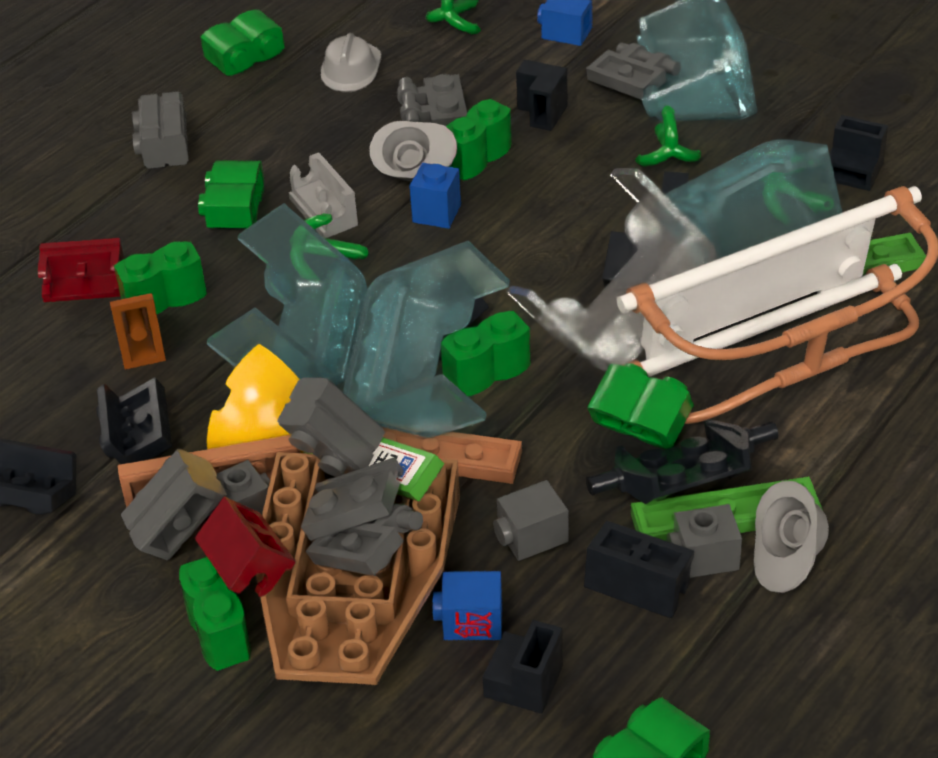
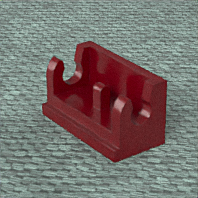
M120 238L40 244L38 278H43V302L121 297L114 269L115 264L124 260Z
M225 496L195 537V540L229 590L239 594L250 584L251 578L259 573H264V578L257 584L255 591L259 597L268 594L286 569L291 570L296 563L260 512Z

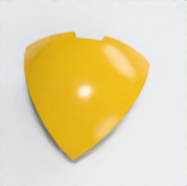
M261 344L255 346L239 362L228 377L226 385L231 389V393L222 409L212 411L207 433V449L290 435L279 425L277 420L286 403L291 401L289 397L297 381L300 379L280 358Z

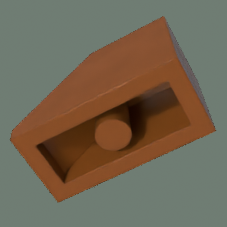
M152 293L111 301L110 306L125 370L166 361Z

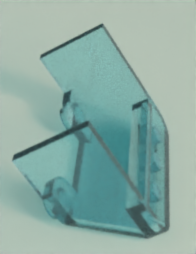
M283 203L238 236L240 242L267 264L264 272L266 290L272 297L284 304L279 327L254 307L209 337L206 344L234 367L255 346L261 344L280 358L299 379L327 378L337 386L347 380L367 293L366 280L361 271Z
M470 241L462 242L377 277L365 294L343 393L381 427L425 438H432L485 421L486 412L443 374L435 375L443 336L467 326L472 317L475 299L509 287L510 280Z

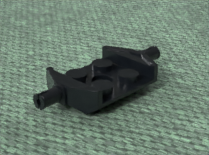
M708 419L704 421L706 437L684 439L681 445L671 449H651L641 453L639 458H634L625 450L624 446L616 447L615 467H612L610 471L586 477L587 489L590 495L594 496L595 494L618 488L621 492H628L642 503L648 504L655 500L657 502L664 500L669 494L720 478L728 477L732 479L739 474L752 471L751 453L755 452L754 446L771 440H777V427L772 421L752 428H741L738 425Z

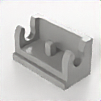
M320 153L309 157L310 172L305 177L301 178L299 168L296 165L292 166L290 170L292 191L288 192L289 199L306 219L323 213L332 215L333 220L330 223L316 229L322 238H328L358 226L355 192Z

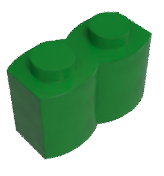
M260 10L246 11L234 18L231 23L215 25L201 35L204 57L228 76L247 70L255 62L272 59L285 48L282 28Z
M492 99L480 101L468 111L466 117L457 118L446 126L453 132L457 141V153L449 167L459 168V177L463 181L480 174L486 168L488 162L504 156L512 145L511 108Z
M216 160L212 171L206 172L205 193H200L198 200L199 215L205 217L207 228H254L258 207L264 191L262 161Z
M190 241L171 242L153 254H133L114 265L121 299L152 293L156 314L163 312L168 307H179L194 303L207 295L201 258Z
M505 311L486 318L478 327L463 328L451 333L441 342L443 380L458 397H467L486 390L494 381L507 380L520 375L531 365L530 327L514 311Z
M625 363L624 366L618 364L609 365L587 408L592 420L605 428L621 434L632 435L645 443L662 449H671L694 404L687 387L679 380L672 377H664L663 380L648 377L647 372L641 367Z
M208 557L181 565L179 579L186 611L191 626L198 633L205 661L216 671L248 661L251 655V647L240 599L232 590H229Z
M660 697L647 706H639L629 718L627 728L615 736L609 735L605 737L597 746L593 758H705L709 751L710 730Z

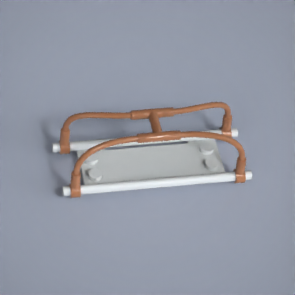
M916 186L895 188L887 191L883 198L866 203L648 285L644 282L628 288L626 294L617 297V305L623 314L633 311L644 316L641 345L646 352L645 361L633 360L628 363L641 367L647 372L648 377H651L697 358L735 360L764 354L784 346L791 348L808 341L804 362L776 372L773 378L717 405L691 412L685 424H692L719 416L777 387L785 388L847 363L851 357L891 346L910 338L919 328V317L910 304V298L905 293L927 276L938 258V239L930 227L931 222L914 205L921 201L920 190ZM889 213L895 216L900 214L917 233L923 234L928 245V252L921 266L898 285L894 281L901 279L902 272L897 264L890 266L881 264L867 270L866 275L862 276L875 219ZM870 290L883 293L856 307L850 305L786 330L782 336L745 347L722 349ZM817 291V294L693 342L697 337ZM889 302L897 310H902L908 319V326L899 332L848 348L839 347L824 353L829 332L854 323L858 320V317L874 311Z

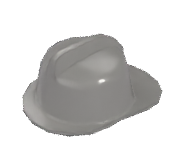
M353 33L336 38L329 43L325 51L324 62L321 68V79L326 86L336 91L352 92L363 89L373 82L381 61V52L377 47L367 44L362 38L354 36Z
M394 121L377 131L370 143V157L373 165L381 173L403 181H412L422 163L440 164L449 167L457 153V141L453 132L446 126L437 123Z
M781 481L772 485L763 494L756 509L754 567L760 584L771 592L784 593L795 589L807 578L814 565L815 556L824 548L828 539L829 524L827 516L820 506L815 503V499L809 490L796 481Z

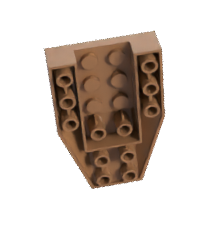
M277 452L262 516L295 559L296 563L291 570L286 569L268 594L260 597L276 679L371 685L378 683L444 570L460 500L458 460L441 459L445 464L419 502L398 494L396 495L394 503L408 505L413 511L420 512L423 516V525L419 530L399 533L404 542L392 555L389 564L373 576L315 565L306 550L314 540L310 541L302 530L301 525L311 498L318 493L315 489L316 484L329 479H325L324 471L318 467L320 459L314 454ZM264 573L256 574L258 583L264 578Z

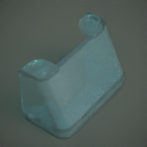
M681 0L639 19L641 34L637 35L638 44L646 47V51L652 53L663 52L669 54L672 60L681 63V70L678 75L674 76L667 73L666 82L662 86L657 88L655 85H651L646 88V96L642 97V100L650 117L656 116L659 121H663L661 112L665 106H670L674 109L676 121L744 119L757 113L746 42L726 0Z
M788 139L772 140L760 144L668 192L661 198L666 218L695 268L842 213L827 145Z

